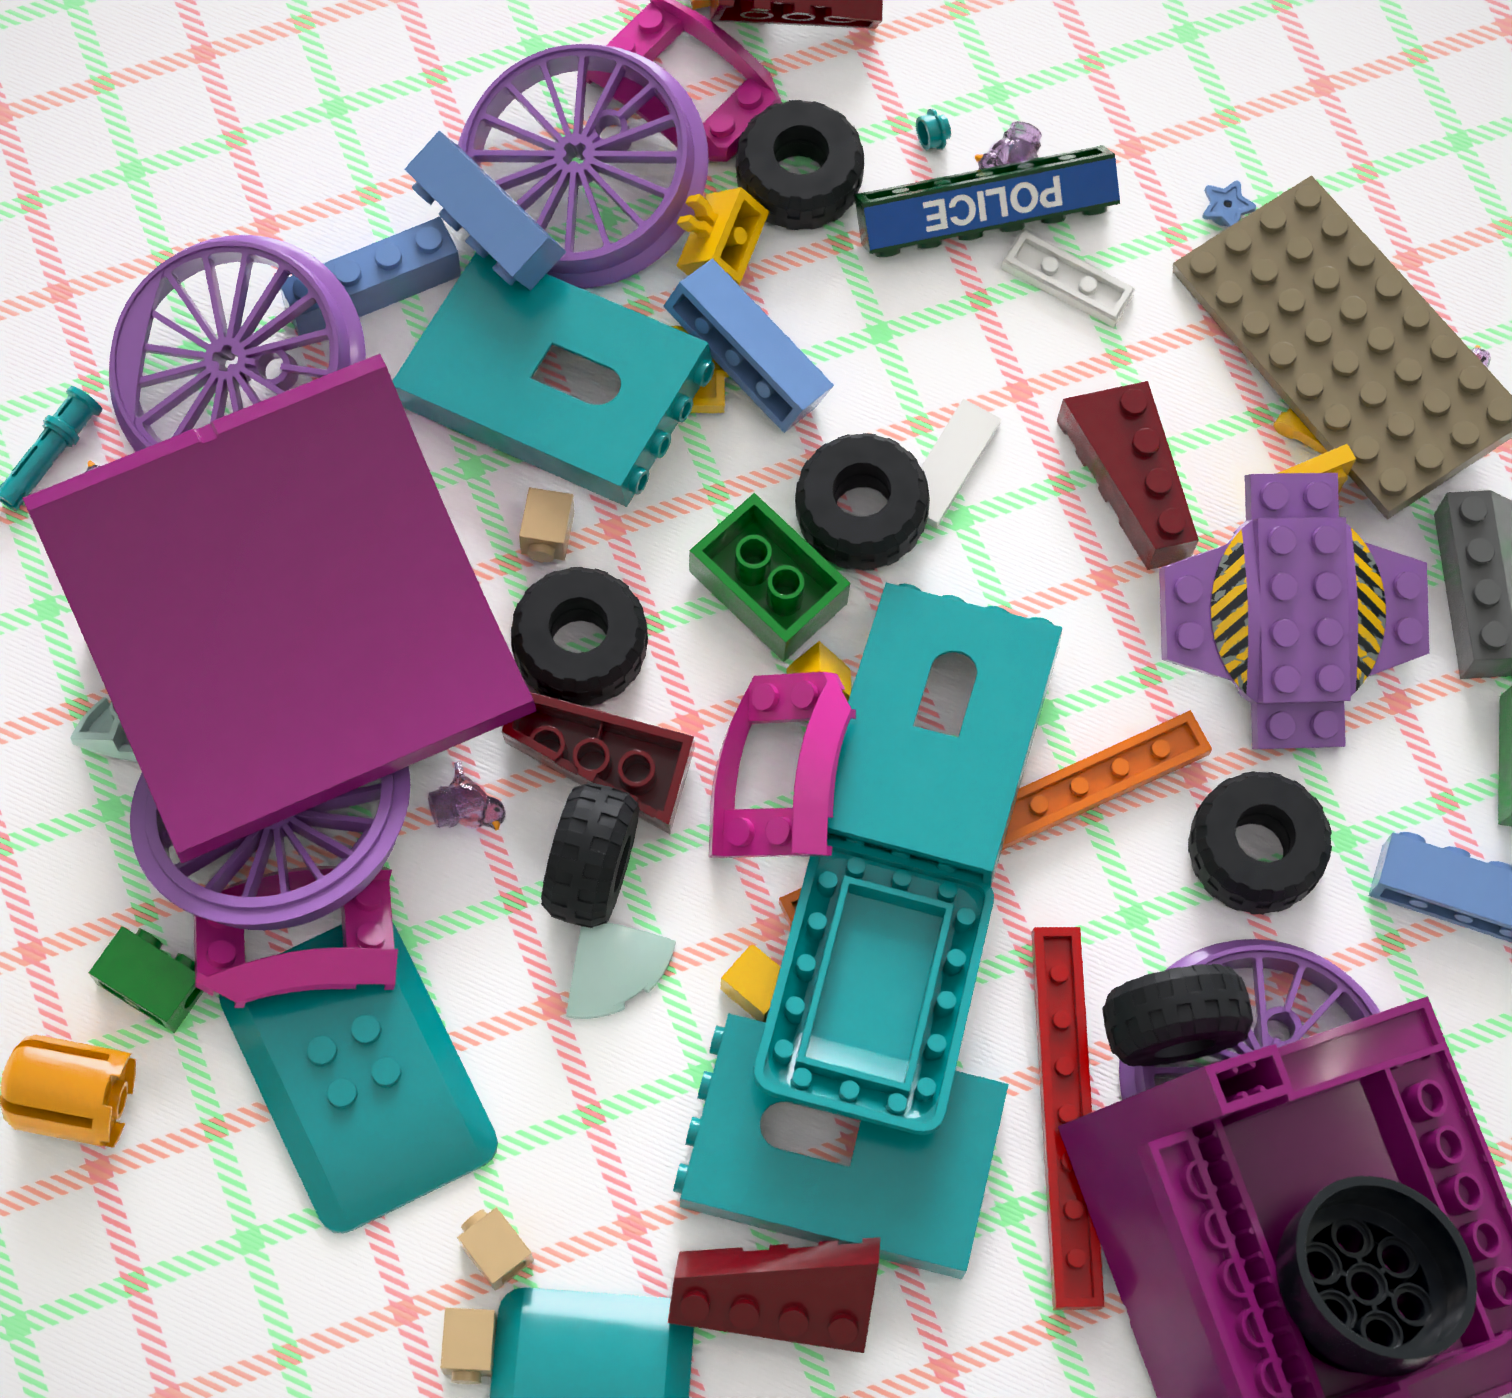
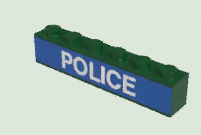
M1103 145L854 194L861 245L870 254L875 253L876 257L894 256L901 252L900 248L914 245L919 249L935 248L942 245V240L958 237L959 240L963 241L975 240L984 236L983 231L998 228L1001 232L1019 231L1025 228V223L1041 220V223L1044 224L1059 223L1066 220V215L1078 212L1088 216L1099 215L1107 212L1108 206L1120 204L1115 153Z

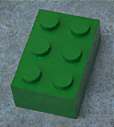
M756 493L747 498L689 550V572L783 662L848 604L851 583Z

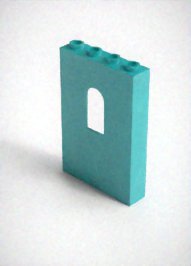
M475 252L392 380L403 408L628 507L634 495L641 494L649 480V470L657 458L661 459L668 451L671 443V434L679 422L683 423L688 418L693 406V398L700 386L705 387L712 378L715 365L712 361L709 343L548 274L531 291L518 281L511 286L492 269L497 261L490 254L484 259ZM552 345L614 371L621 380V387L613 400L605 404L593 405L532 379Z
M886 582L848 700L851 709L856 710V719H850L840 750L834 789L833 818H828L827 839H840L863 847L867 846L890 852L891 855L906 860L912 858L937 865L939 870L953 873L955 870L981 877L982 883L992 886L1059 652L1063 627L1054 625L1051 621L1042 617L1026 618L1010 614L1007 610L998 606L982 607L966 603L963 599L954 595L939 596L923 592L911 584L895 585ZM947 653L965 655L974 663L977 671L958 737L914 726L931 667L937 658Z
M728 1013L725 1027L716 1025L709 1053L717 1055L713 1073L704 1071L697 1096V1099L705 1101L701 1119L692 1117L685 1145L693 1147L689 1165L679 1164L673 1192L681 1193L680 1208L816 1243L838 1240L839 1244L862 1243L863 1238L880 1237L879 1259L962 1280L969 1264L1009 1084L955 1070L946 1114L941 1126L936 1131L927 1135H915L859 1120L860 1126L850 1167L775 1148L764 1139L760 1129L761 1118L764 1112L774 1104L787 1102L824 1112L828 1111L763 1093L755 1083L753 1072L765 1022ZM828 1112V1113H831V1114L843 1116V1115H840V1114Z

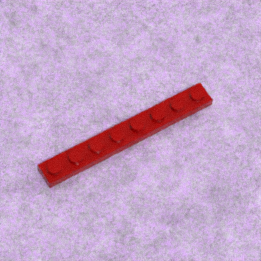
M1034 927L1031 931L1053 1310H1101L1105 1307L1101 1243L1058 1126L1092 1113L1081 928Z

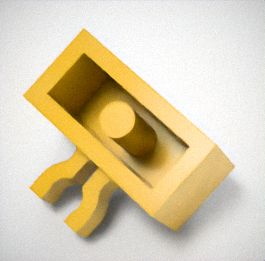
M742 187L709 193L705 195V198L701 194L688 196L685 204L693 209L695 217L691 214L680 216L677 221V225L683 230L690 232L676 266L689 276L713 258L739 285L769 211Z

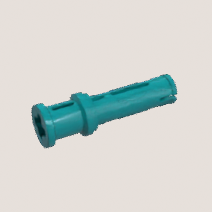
M69 386L66 390L67 398L53 416L47 415L44 418L42 425L44 430L16 464L6 480L0 485V502L11 510L18 511L24 502L23 497L28 496L66 447H72L80 441L78 434L92 416H99L103 411L100 404L81 389Z

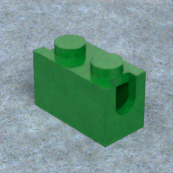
M121 926L88 974L98 986L172 1033H175L204 992L195 987V962L181 953H178L175 958L160 950L163 943L141 928L134 934Z

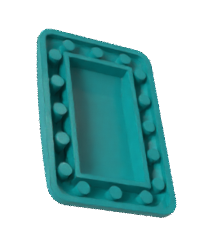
M829 838L827 839V846H832V856H810L757 1053L753 1078L758 1088L763 1093L772 1097L915 1135L933 1133L941 1126L946 1114L994 904V892L991 885L982 883V878L977 875L958 870L949 873L939 870L937 865L912 858L906 860L893 856L890 852Z
M394 923V949H398L394 990H384V985L357 984L356 989L298 991L253 1000L245 1003L244 1008H235L232 1000L219 994L221 1008L317 1216L325 1228L334 1233L344 1234L354 1231L485 1166L492 1161L498 1148L496 1132ZM342 924L282 953L318 948L343 947Z
M527 1287L516 1288L505 1295L498 1309L489 1398H689L694 1327L667 1323L671 1301L669 1297Z

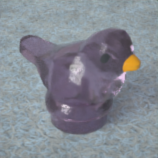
M1012 122L1009 129L1004 131L1002 139L994 142L987 153L975 155L974 158L978 163V170L1038 158L1037 153L1041 148V131L1027 122Z
M461 761L454 762V778L449 786L441 785L437 787V790L427 793L430 812L436 828L448 826L450 829L459 823L468 829L486 826L497 831L506 819L504 804L500 800L488 796L480 786L464 774Z

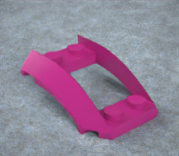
M650 0V3L606 46L625 49L654 61L685 31L710 47L738 70L747 80L703 122L710 162H728L737 153L738 142L749 121L767 107L776 103H782L770 72L747 49L705 16L677 0ZM587 71L586 83L591 84L594 82L605 88L612 73ZM623 77L613 99L625 105L644 87ZM655 96L635 112L647 122L670 114ZM675 127L660 132L678 148Z
M809 672L753 676L727 729L715 768L710 803L709 858L832 856V846H827L828 818H833L838 760L850 719H856V710L851 709L842 692L845 688L838 674L831 672ZM809 721L797 763L793 808L735 809L739 766L752 724Z
M336 866L317 867L323 874V876H325L326 874L330 873ZM307 867L288 869L290 891L316 881ZM382 867L377 876L364 890L341 907L343 947L300 950L245 963L244 929L229 927L193 915L195 987L213 996L214 991L232 1000L235 1008H244L247 1002L278 994L322 989H356L357 984L384 985V990H394L398 949H394L390 895L392 870ZM278 871L263 874L256 897L281 894ZM247 879L225 887L221 893L241 897Z

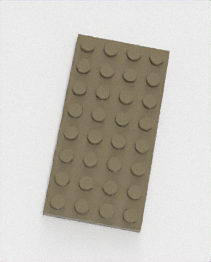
M1312 175L1173 262L1172 272L1297 417L1300 418L1323 447L1329 452L1345 444L1349 445L1356 457L1348 474L1349 477L1387 520L1512 438V395Z

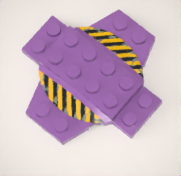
M1338 473L1244 475L1246 521L1233 532L1234 535L1229 542L1223 546L1159 568L1161 658L1169 663L1232 681L1239 690L1237 693L1251 703L1252 749L1346 747L1344 701H1351V696L1360 688L1367 677L1430 654L1427 562L1364 542L1346 523V517H1339Z

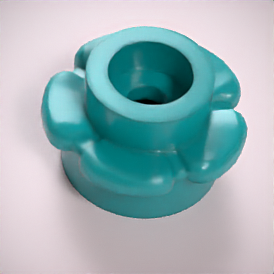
M932 108L927 110L926 115L917 117L915 123L916 133L921 146L925 150L932 148L942 150L946 147L947 140L951 138V126L944 114L937 115V111Z

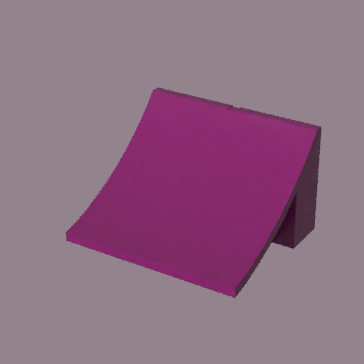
M380 353L223 416L206 426L191 429L23 497L28 513L98 669L181 864L537 711L532 695L517 667L460 542L412 430L388 368Z
M1428 996L1278 1048L1276 1044L1204 1066L1058 1126L1121 1301L1129 1315L1133 1334L1157 1398H1499L1512 1393V1206ZM1355 1176H1375L1394 1180L1416 1190L1433 1202L1450 1219L1469 1250L1477 1281L1476 1305L1471 1321L1463 1335L1427 1366L1416 1372L1397 1377H1376L1343 1371L1322 1362L1307 1350L1301 1331L1294 1323L1284 1304L1276 1270L1277 1251L1281 1236L1291 1219L1320 1190L1338 1180Z

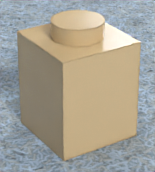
M529 487L519 533L521 554H525L538 562H552L554 559L565 561L575 513L573 494Z
M497 1207L489 1213H486L484 1209L477 1211L460 1227L463 1230V1233L457 1237L460 1246L495 1291L534 1262L530 1249Z
M445 1307L440 1369L444 1375H452V1383L476 1385L481 1384V1376H492L497 1326L495 1310Z

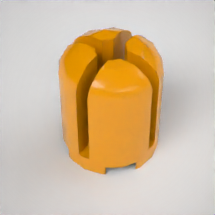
M43 1035L26 1036L13 1049L2 1073L0 1109L3 1119L14 1130L114 1148L125 1126V1123L117 1122L116 1119L119 1120L123 1113L127 1094L133 1095L136 1059L130 1058L132 1053Z

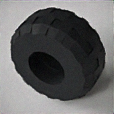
M802 100L776 103L767 107L760 114L755 115L741 134L735 164L738 188L742 187L769 211L766 222L797 231L821 228L842 217L854 204V194L859 193L865 166L864 148L860 141V135L843 114L826 106V104ZM802 156L817 162L821 168L812 173L797 174L780 166L779 162L788 157Z
M871 433L847 434L837 437V439L827 444L825 443L818 448L801 469V475L796 484L795 492L796 517L801 533L805 540L822 557L838 567L848 570L859 569L866 571L875 570V568L886 565L889 566L899 561L902 556L909 553L915 547L919 537L924 532L928 520L930 498L925 473L918 464L916 457L902 447L900 443L890 438ZM855 488L874 489L879 491L888 500L887 504L879 512L869 516L851 515L844 512L837 505L841 496Z
M569 567L568 569L553 571L544 575L535 584L533 583L525 591L520 602L517 603L511 627L512 652L523 679L540 695L581 706L598 705L624 692L625 688L636 679L641 671L648 645V629L643 607L638 597L629 589V586L622 580L608 574V572L596 568ZM577 621L593 623L601 628L606 635L599 646L588 652L581 653L564 650L555 643L553 638L561 627L570 622Z
M1252 771L1242 773L1233 778L1229 777L1218 784L1205 797L1191 823L1188 853H1190L1191 866L1195 876L1198 877L1204 889L1213 898L1215 897L1224 903L1225 906L1236 911L1240 910L1251 914L1264 915L1265 913L1280 912L1290 908L1293 904L1304 899L1315 888L1330 860L1332 831L1322 805L1316 797H1313L1305 789L1306 787L1295 780L1293 781L1281 776L1282 774ZM1247 824H1256L1271 830L1280 840L1283 858L1272 862L1257 861L1248 856L1239 846L1236 828Z
M589 782L572 789L560 816L543 880L541 905L551 917L589 928L605 924L609 921L624 881L639 819V804L630 796V793Z
M1199 964L1171 968L1129 980L1112 989L1108 993L1105 1004L1102 1007L1104 1026L1111 1052L1128 1066L1167 1065L1219 1053L1238 1045L1240 1042H1244L1248 1037L1252 1022H1254L1251 1003L1243 978L1231 967L1222 966L1221 964Z

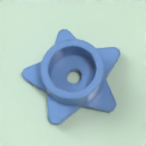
M1235 180L1225 188L1207 185L1204 188L1210 203L1202 214V218L1205 220H1212L1220 226L1230 227L1238 222L1241 216L1256 210V204L1242 196L1241 182ZM1224 203H1231V207H1225Z

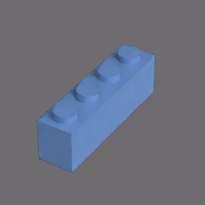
M440 130L404 168L416 181L411 188L430 205L436 200L443 207L438 215L457 232L463 227L470 234L465 242L484 259L490 254L497 261L492 269L509 285L512 286L518 281L531 291L566 253L470 156Z
M440 216L323 263L336 276L349 294L359 318L451 281L461 275L458 250ZM295 276L288 277L280 289L285 309L308 293V288ZM317 303L292 320L298 336L326 328L324 317Z
M713 258L680 281L663 305L690 335L709 343L711 356L716 363L783 433L787 432L816 409L834 386L823 372L813 364Z
M1391 833L1382 845L1368 896L1512 943V865L1500 861H1490L1487 863L1472 858L1468 851L1458 847L1447 846L1441 848L1428 844L1425 838L1415 833Z

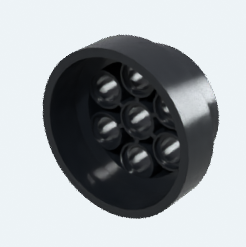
M1355 1176L1338 1180L1320 1190L1291 1219L1281 1236L1277 1251L1276 1270L1284 1304L1294 1323L1301 1331L1307 1350L1313 1356L1334 1368L1376 1377H1397L1416 1372L1427 1366L1463 1335L1471 1321L1476 1305L1477 1281L1469 1250L1450 1219L1427 1197L1404 1184L1375 1176Z

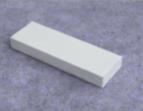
M1024 229L1021 230L1002 260L1000 268L1113 328L1124 313L1136 290L1130 284Z
M964 398L921 465V469L924 471L928 482L930 498L926 524L935 529L938 528L1001 424L1002 418Z

